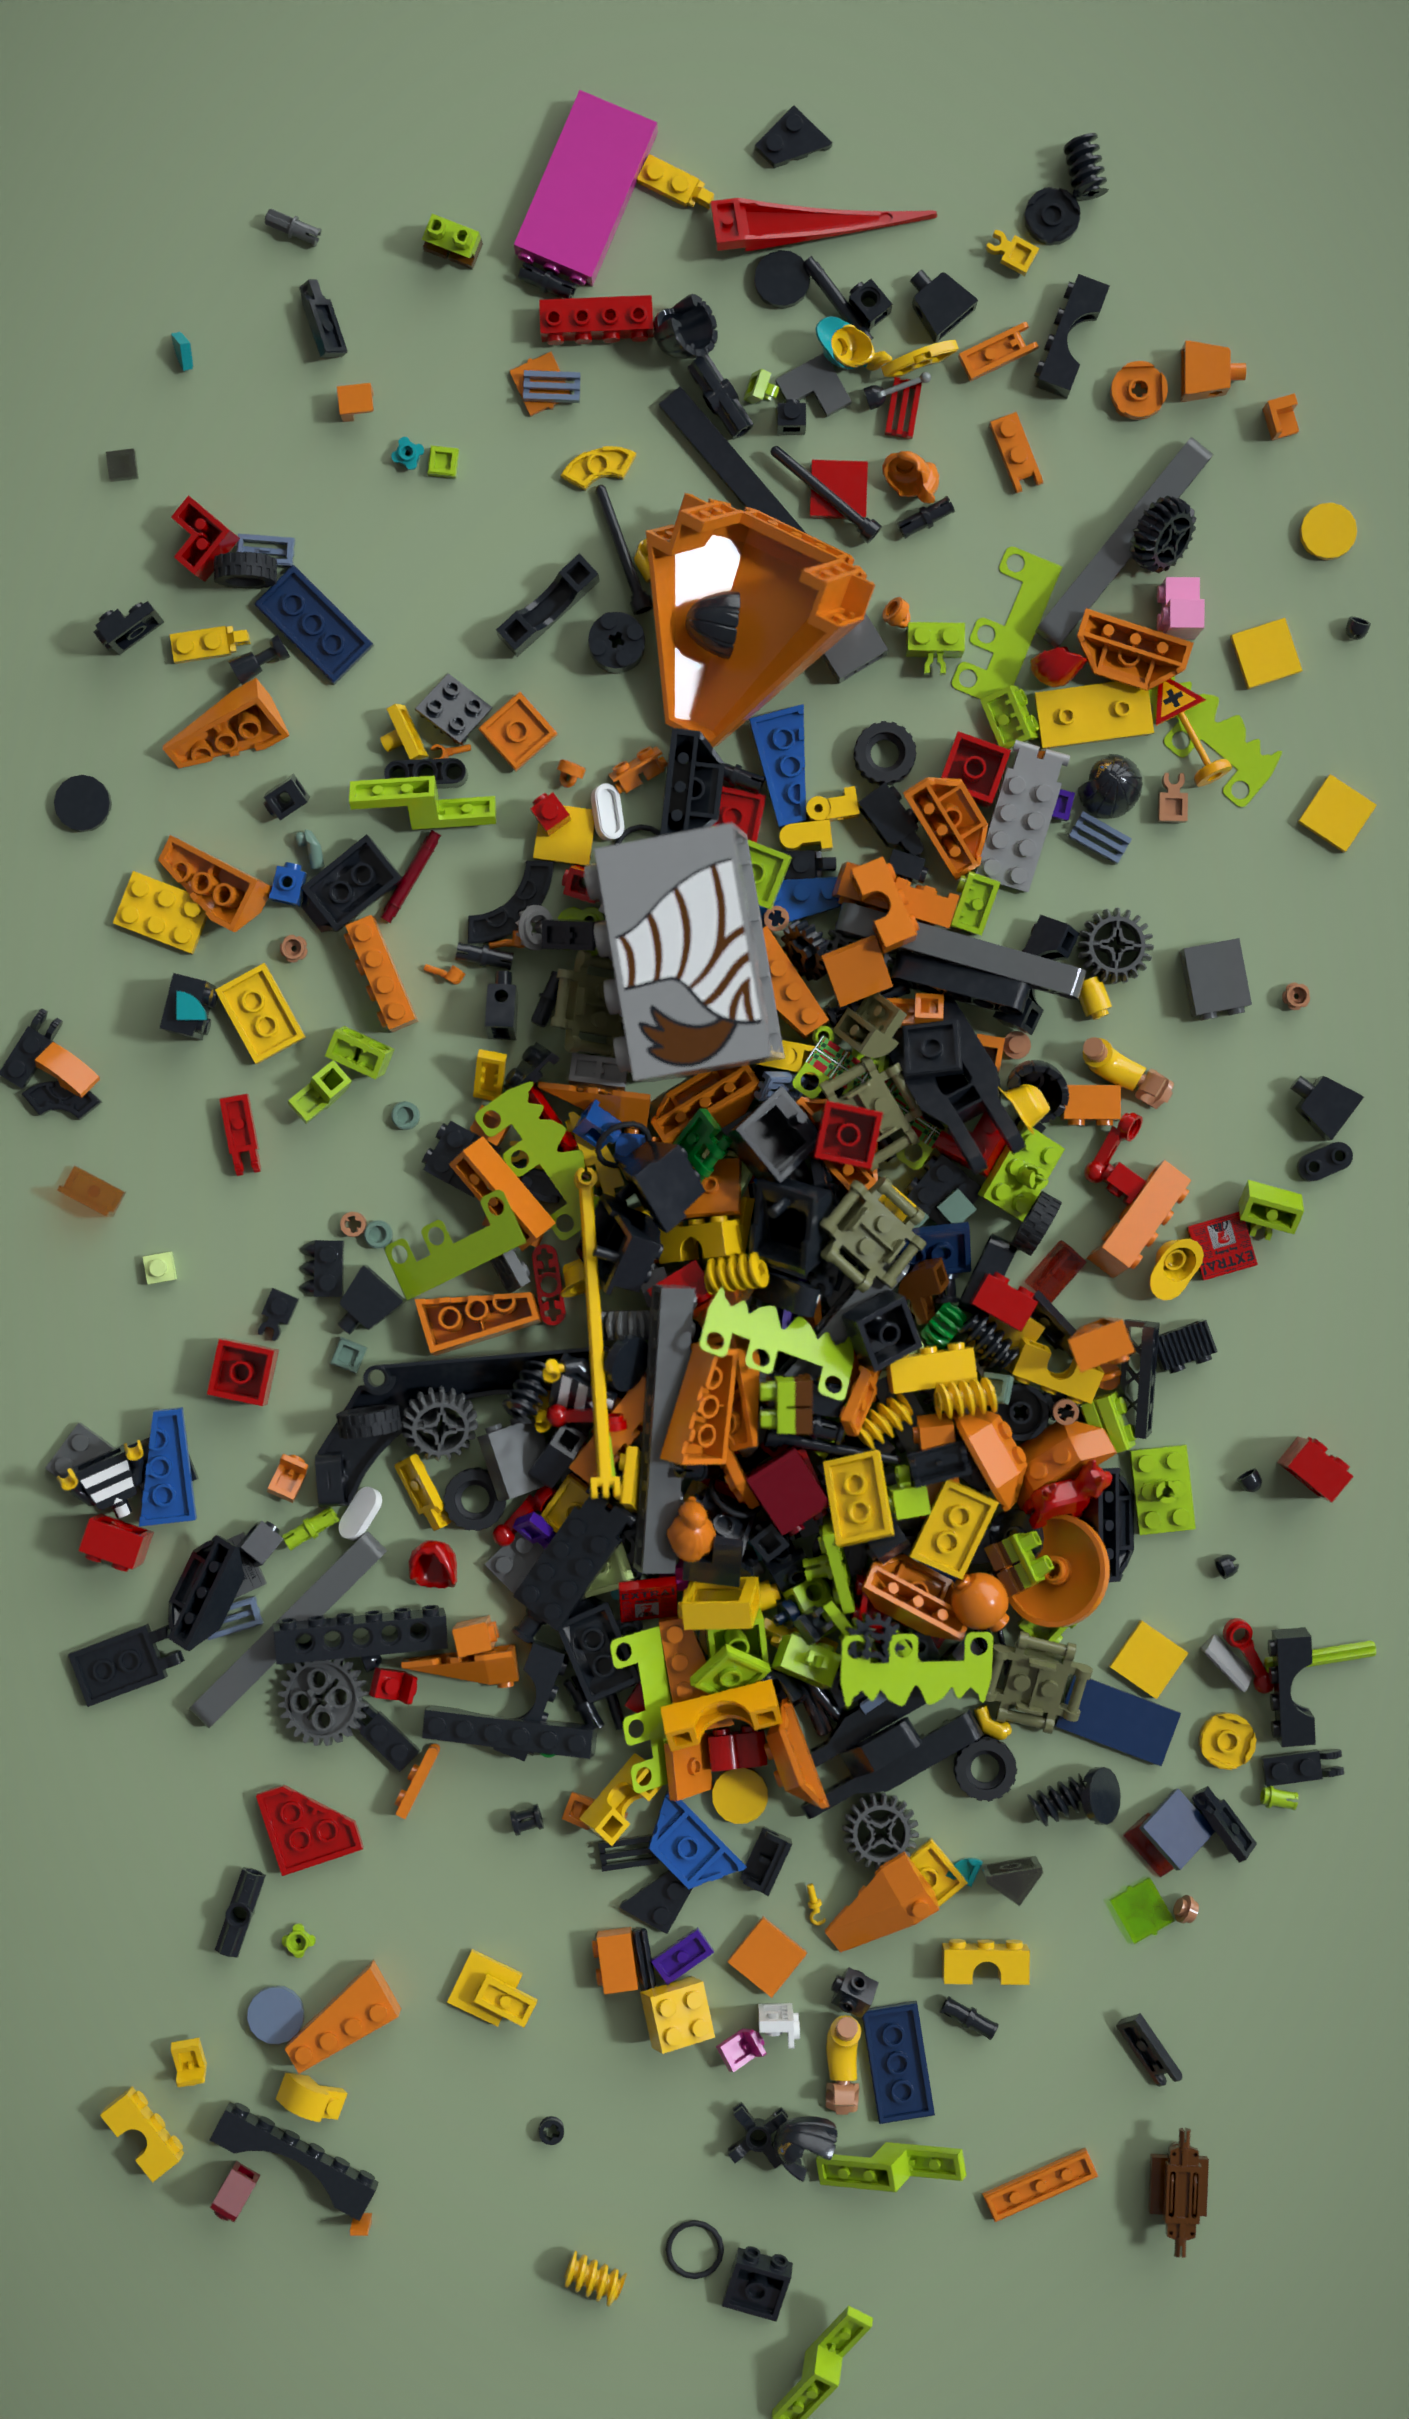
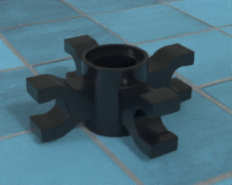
M740 2102L733 2108V2115L745 2128L746 2136L728 2148L729 2157L734 2163H737L750 2150L763 2152L772 2166L777 2168L781 2163L775 2154L771 2134L783 2122L788 2120V2114L780 2107L766 2120L761 2118L754 2119L743 2102ZM755 2130H762L766 2136L761 2140H755L751 2137V2134Z

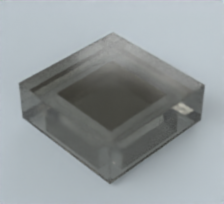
M134 448L106 451L108 474L111 482L139 479Z

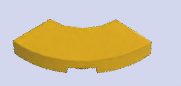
M956 340L931 344L907 353L882 366L881 369L884 377L904 376L918 368L943 361L957 352L959 348Z
M604 446L603 448L584 452L574 458L560 476L584 491L593 482L601 478L615 477L624 480L637 453L622 447Z

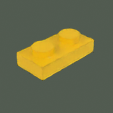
M489 1974L486 1975L474 1999L475 2003L522 2027H525L538 1999Z

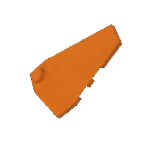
M254 678L222 698L164 744L163 750L178 768H184L210 762L214 757L230 754V757L239 755V752L255 748L256 751L267 749L289 737V732L272 697L259 680Z
M172 835L169 836L158 859L171 876L187 890L193 901L201 906L210 920L232 932H237L262 912L272 890V886Z
M538 1081L539 1089L582 1110H585L597 1099L600 1101L598 1106L609 1112L619 1121H635L648 1128L651 1104L650 1094L620 1090L607 1092L604 1089L593 1087L578 1088V1086ZM624 1127V1133L641 1135V1130L638 1128Z
M516 1643L494 1646L490 1651L458 1658L457 1652L405 1658L401 1662L403 1669L488 1685L497 1684V1688L512 1687L514 1682L519 1681L520 1678Z
M905 1851L881 1865L874 1873L875 1877L867 1886L863 1885L858 1891L856 1899L849 1906H845L825 1929L826 1935L840 1953L916 1925L940 1910L934 1890Z

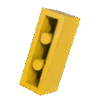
M964 1342L947 1344L948 1349L937 1350V1346L919 1348L920 1353L908 1354L885 1367L889 1392L898 1394L935 1388L939 1383L946 1387L948 1382H954L958 1385L961 1380L969 1383L971 1379H977L974 1348L965 1346Z

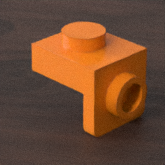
M282 1454L279 1466L267 1488V1492L293 1503L307 1475L309 1465L299 1456Z

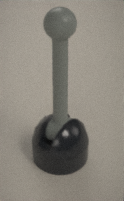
M923 372L920 377L885 390L878 385L863 388L870 410L882 406L888 394L921 382H930L931 375L929 372Z

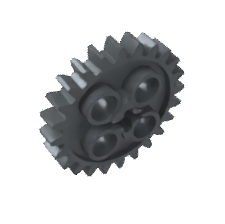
M344 1658L304 1662L305 1665L300 1662L294 1663L297 1671L287 1670L286 1673L291 1679L281 1681V1684L286 1687V1691L278 1692V1695L284 1697L285 1701L279 1703L278 1707L286 1708V1712L280 1717L290 1719L286 1725L287 1729L296 1727L294 1737L304 1734V1743H308L313 1739L314 1746L321 1745L322 1741H324L325 1746L332 1745L333 1739L336 1743L343 1742V1735L346 1737L353 1736L350 1727L354 1729L361 1727L357 1718H366L361 1708L368 1707L369 1703L362 1701V1697L369 1695V1692L361 1691V1687L367 1682L366 1680H357L361 1670L351 1671L353 1662H347L343 1665ZM319 1672H322L326 1678L323 1686L317 1683ZM337 1678L339 1682L335 1687H333L335 1679ZM341 1689L347 1694V1700L344 1704L338 1699V1693ZM303 1694L309 1700V1705L306 1709L300 1704ZM321 1694H327L324 1698L327 1702L326 1704L320 1705L323 1701V1698L320 1696ZM316 1709V1711L313 1713L312 1719L309 1720L308 1716L311 1712H313ZM324 1712L330 1716V1724L327 1727L321 1721Z

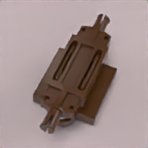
M1179 2128V2142L1171 2143L1167 2154H1150L1148 2211L1150 2214L1163 2215L1166 2223L1165 2233L1167 2237L1175 2240L1174 2256L1180 2258V2255L1182 2258L1186 2257V2240L1196 2238V2224H1200V2216L1207 2217L1209 2159L1207 2156H1199L1198 2149L1190 2146L1191 2129L1185 2128V2131L1183 2128Z

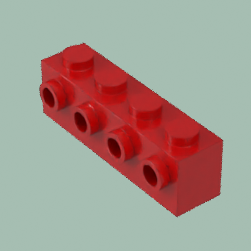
M652 295L539 300L542 342H547L549 345H561L564 341L589 344L592 340L616 343L620 339L629 338L635 342L647 341L648 338L654 337Z

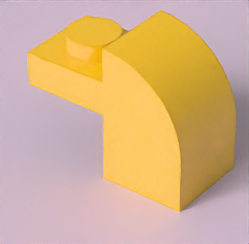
M285 2072L276 2100L285 2109L297 2116L321 2122L322 2118L338 2120L348 2093L343 2088L320 2086L309 2075Z

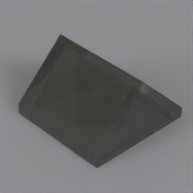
M1036 1856L981 1865V1871L986 1883L1018 1906L1022 1904L1043 1874L1042 1866Z

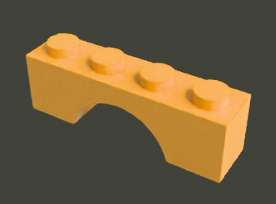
M772 1679L660 1707L665 1735L671 1751L699 1745L705 1730L715 1722L723 1719L735 1718L743 1720L750 1724L754 1730L783 1723Z

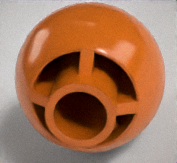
M977 1572L969 1575L965 1574L962 1580L958 1578L955 1581V1587L951 1596V1606L954 1615L963 1625L975 1630L989 1628L992 1632H997L1008 1623L1009 1616L1006 1614L1008 1609L1007 1592L1003 1584L996 1577L988 1573Z

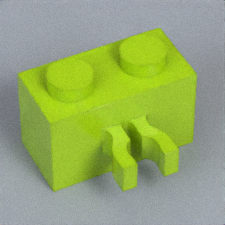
M908 622L906 628V657H927L924 665V675L930 674V665L933 663V657L937 658L940 675L946 674V664L943 658H962L965 651V623Z
M1247 1180L1238 1202L1240 1220L1251 1223L1249 1235L1255 1237L1256 1231L1265 1226L1264 1239L1268 1241L1272 1237V1229L1295 1234L1304 1213L1302 1194L1252 1180Z
M908 1465L893 1466L897 1484L886 1486L892 1518L900 1520L931 1514L927 1486L916 1488L914 1481L910 1482Z
M793 1632V1634L782 1636L771 1668L817 1688L827 1689L832 1687L842 1655L834 1652L835 1648L825 1643L819 1642L818 1645L814 1643L809 1646L800 1632Z

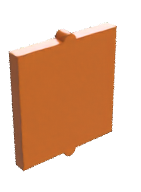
M552 352L534 360L529 358L527 363L509 371L522 400L524 393V370L561 372ZM530 379V382L566 383L565 381L560 380ZM530 389V393L571 394L569 390ZM523 401L530 417L548 408L552 410L554 405L561 403Z

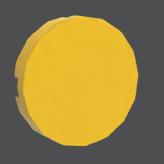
M1331 502L1319 504L1312 508L1304 517L1299 530L1300 540L1309 554L1325 561L1337 559L1346 554L1355 543L1357 535L1356 521L1351 512L1342 505Z
M1222 1712L1213 1715L1205 1721L1199 1733V1746L1201 1753L1210 1764L1219 1769L1232 1770L1246 1764L1251 1759L1256 1748V1736L1253 1728L1245 1718L1236 1713Z
M750 1768L723 1771L715 1781L712 1789L713 1805L717 1813L726 1821L734 1824H747L757 1819L765 1810L768 1802L766 1783L761 1775Z

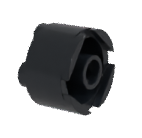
M607 612L599 617L590 629L588 637L589 651L592 659L600 669L608 673L619 674L633 669L640 663L645 651V636L642 626L634 617L623 612ZM617 638H621L623 646L618 645L617 648H613L611 640L615 641Z
M1013 1383L1009 1405L997 1404V1412H995L1001 1416L1003 1421L1008 1423L1012 1431V1438L1015 1441H1026L1037 1437L1046 1428L1049 1419V1408L1044 1395L1036 1388L1023 1383ZM1024 1405L1022 1410L1025 1413L1024 1417L1017 1416L1014 1418V1407H1022Z

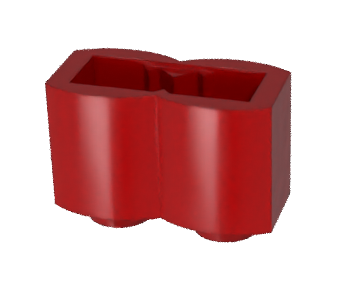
M749 1724L741 1726V1731L730 1732L729 1727L713 1729V1734L707 1735L711 1771H726L768 1765L767 1754L763 1745L765 1744L763 1728L754 1730Z

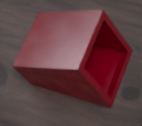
M795 1446L789 1447L746 1475L747 1482L782 1536L786 1533L793 1536L805 1528L802 1523L810 1518L816 1521L829 1512L827 1509L830 1506L828 1498Z

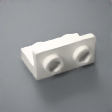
M792 2003L758 2004L760 2033H765L767 2036H780L782 2032H787L788 2048H794V2039H800L798 2013H793Z

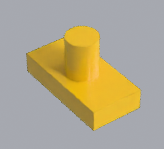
M394 704L386 708L396 729L380 737L385 750L390 752L403 745L410 760H420L428 757L406 706Z
M479 1049L473 1097L493 1101L503 1094L507 1054Z

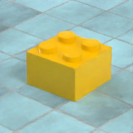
M691 1976L671 1982L669 1985L664 1984L640 1992L653 2049L664 2054L715 2038L703 1981Z

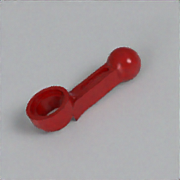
M1133 1112L1130 1114L1125 1113L1121 1117L1117 1128L1111 1127L1094 1161L1088 1163L1085 1167L1084 1175L1089 1182L1100 1183L1103 1181L1102 1174L1120 1142L1123 1140L1130 1142L1137 1136L1142 1125V1116Z
M555 1404L546 1413L547 1421L554 1427H561L567 1422H594L593 1408L567 1409L561 1404ZM608 1413L609 1432L627 1429V1419L624 1418L623 1413Z
M544 1486L536 1492L534 1497L529 1494L513 1515L504 1524H500L494 1529V1542L503 1547L510 1545L514 1541L517 1532L513 1528L516 1519L537 1510L542 1513L558 1489L555 1486L552 1489Z
M1234 1618L1224 1626L1223 1637L1229 1645L1242 1651L1254 1675L1253 1685L1255 1689L1263 1694L1270 1693L1274 1690V1684L1270 1683L1269 1673L1265 1670L1254 1648L1252 1628L1245 1620ZM1239 1628H1244V1637L1238 1641L1233 1640L1234 1632Z

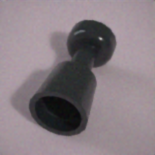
M278 635L270 639L271 647L254 656L252 652H248L228 661L241 685H244L261 673L262 668L260 666L273 658L278 657L281 661L290 658Z

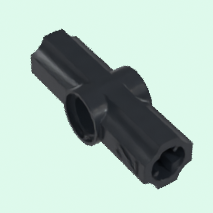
M708 354L693 360L688 366V371L703 392L702 396L714 415H718L733 439L745 435L754 427V424L738 401L739 397L733 385L727 378H723Z
M245 1867L241 1870L215 1947V1951L221 1955L238 1958L266 1877V1874L259 1870ZM234 1907H243L247 1912V1917H237L234 1913Z

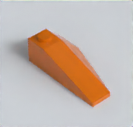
M733 1333L729 1347L738 1349L728 1441L731 1452L757 1446L760 1371L748 1367L745 1362L750 1340ZM722 1336L707 1340V1344L723 1346L724 1339ZM700 1342L691 1344V1351L693 1349L694 1344H700ZM757 1349L753 1352L752 1359L756 1365L760 1366L759 1351Z

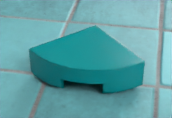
M181 332L171 333L175 354L182 370L193 369L190 342Z
M177 991V1020L207 1021L206 1012L201 1003L192 995Z
M964 1858L966 1860L961 1859V1861H956V1864L953 1863L955 1868L959 1870L968 1882L966 1886L972 1887L983 1861L977 1858ZM951 1871L947 1872V1877L953 1880L956 1879V1877L951 1873Z

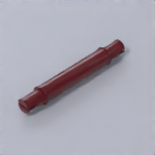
M431 830L429 835L426 836L404 873L403 880L397 885L389 901H387L388 903L381 916L387 922L391 923L398 911L401 910L403 903L433 854L441 837L437 832Z

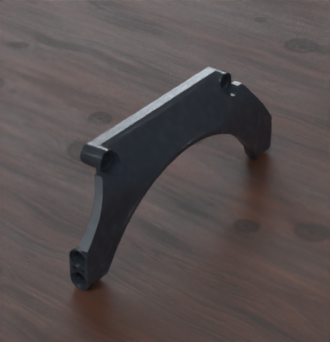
M603 1346L604 1351L608 1352L612 1348L610 1346ZM589 1347L377 1364L366 1369L363 1374L365 1385L357 1387L344 1411L372 1405L396 1404L399 1406L401 1420L405 1417L403 1414L404 1408H411L409 1406L410 1398L418 1400L417 1394L419 1391L424 1395H428L429 1387L434 1392H439L441 1385L444 1387L445 1393H448L452 1387L456 1391V1396L463 1392L466 1400L482 1396L508 1394L509 1390L514 1389L513 1383L519 1379V1372L525 1370L523 1367L525 1361L537 1360L546 1364L548 1360L554 1359L559 1363L565 1352L576 1358H585L590 1362ZM374 1370H380L384 1374L385 1379L380 1386L371 1382L370 1375ZM606 1383V1389L618 1393L617 1397L621 1399L628 1393V1391L615 1390ZM543 1386V1388L551 1391V1387ZM434 1408L428 1410L424 1414L432 1412ZM336 1422L315 1455L319 1507L350 1505L368 1470L391 1442L402 1434L404 1427L401 1426L400 1430L388 1434L344 1439L339 1437ZM642 1432L631 1445L632 1447H638L640 1451Z

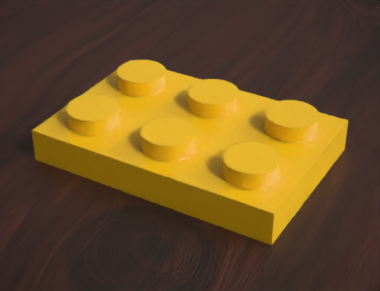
M133 871L113 924L194 954L208 917L201 906L193 901L187 891Z
M266 963L215 989L255 1064L263 1062L306 1038Z
M873 1450L824 1461L823 1467L836 1546L844 1547L894 1536L881 1452Z
M951 1479L943 1481L930 1509L931 1514L927 1515L909 1553L910 1557L962 1580L999 1504L998 1500Z

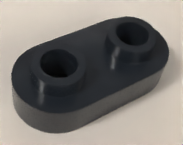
M1343 1142L1328 1144L1303 1155L1297 1163V1172L1306 1181L1320 1180L1347 1168L1353 1160V1152ZM1336 1151L1343 1153L1341 1161L1335 1159ZM1311 1162H1315L1318 1167L1314 1173L1309 1170Z

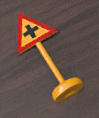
M1170 678L1158 685L1156 726L1178 715L1205 765L1194 776L1196 785L1202 787L1220 779L1231 771L1233 767L1227 759L1210 761L1184 713L1203 703L1206 699Z

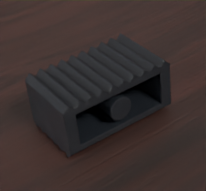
M1202 1319L1159 1335L1157 1361L1161 1370H1169V1373L1172 1374L1186 1369L1185 1363L1195 1360L1196 1364H1201L1212 1360L1211 1354L1218 1351L1207 1320Z

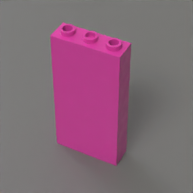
M579 90L514 242L515 254L518 255L517 257L528 264L538 263L544 266L543 268L546 271H553L555 275L561 273L569 276V279L577 285L585 286V284L593 287L636 186L637 177L658 134V123Z

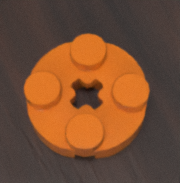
M1133 361L1126 364L1118 371L1110 387V397L1116 412L1121 416L1134 420L1147 419L1157 414L1168 393L1167 380L1163 373H1160L1154 368L1153 364L1146 361ZM1136 384H1141V388L1146 389V393H1143L1141 397H1137L1136 394L1132 393V389H1135Z

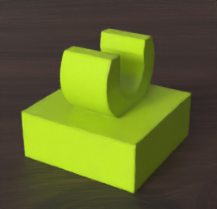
M764 369L752 373L743 400L755 404L763 399L771 401L772 398L775 399L779 387L768 383L771 373Z

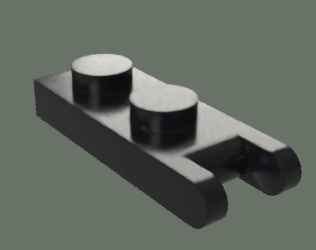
M1141 2013L1123 2018L1116 2025L1117 2029L1157 2086L1166 2085L1167 2080L1164 2075L1166 2073L1174 2082L1182 2080L1180 2069Z

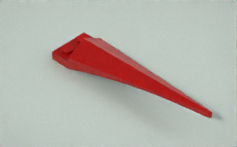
M744 198L711 201L717 251L745 248L747 252L937 218V211L837 210L784 205Z

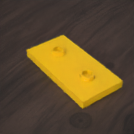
M1115 681L1035 692L1034 694L1042 750L1154 734L1149 690L1145 691Z

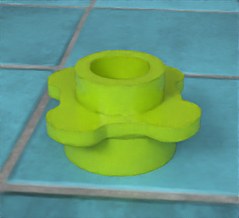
M300 1923L295 1924L289 1935H284L282 1938V1945L287 1947L296 1958L303 1957L307 1948L313 1946L316 1942L315 1936L308 1934L304 1930V1925ZM300 1938L301 1943H297L296 1939Z

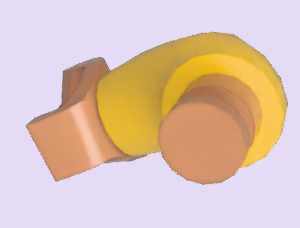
M1091 1037L1085 1041L1083 1045V1059L1093 1073L1115 1085H1121V1087L1134 1091L1138 1086L1135 1097L1152 1108L1157 1109L1164 1102L1167 1103L1173 1094L1171 1090L1174 1087V1083L1152 1068L1145 1075L1146 1067L1120 1054L1105 1039Z
M848 2015L836 2018L827 2033L826 2051L830 2080H836V2083L826 2084V2108L835 2111L836 2115H848L849 2112H856L859 2101V2083H850V2081L857 2080V2047L861 2036V2027L855 2018Z

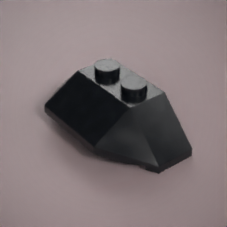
M672 728L660 836L711 827L719 820L725 763L701 731Z
M1102 1468L1103 1471H1108L1112 1474L1111 1484L1102 1491L1099 1497L1091 1496L1089 1504L1082 1511L1083 1514L1077 1518L1090 1525L1104 1543L1110 1565L1108 1583L1121 1582L1122 1573L1128 1566L1134 1552V1494L1128 1482L1122 1476L1120 1468Z
M216 1535L212 1540L203 1543L192 1551L171 1595L168 1606L169 1630L167 1638L184 1650L191 1651L221 1629L245 1578L239 1547L225 1538Z

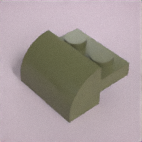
M880 993L865 997L856 1012L847 1008L833 1029V1032L864 1056L878 1058L890 1053L899 1044L892 1037L900 1028L907 1014Z

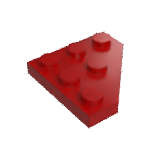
M286 1785L256 1794L282 1876L363 1850L364 1845L356 1821Z

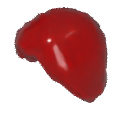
M1059 647L1043 651L1032 658L1030 668L1033 675L1040 682L1055 688L1065 686L1087 663V658L1071 653L1068 647Z
M428 1540L412 1550L409 1558V1579L419 1586H426L428 1588H454L457 1583V1559L450 1545L442 1541Z

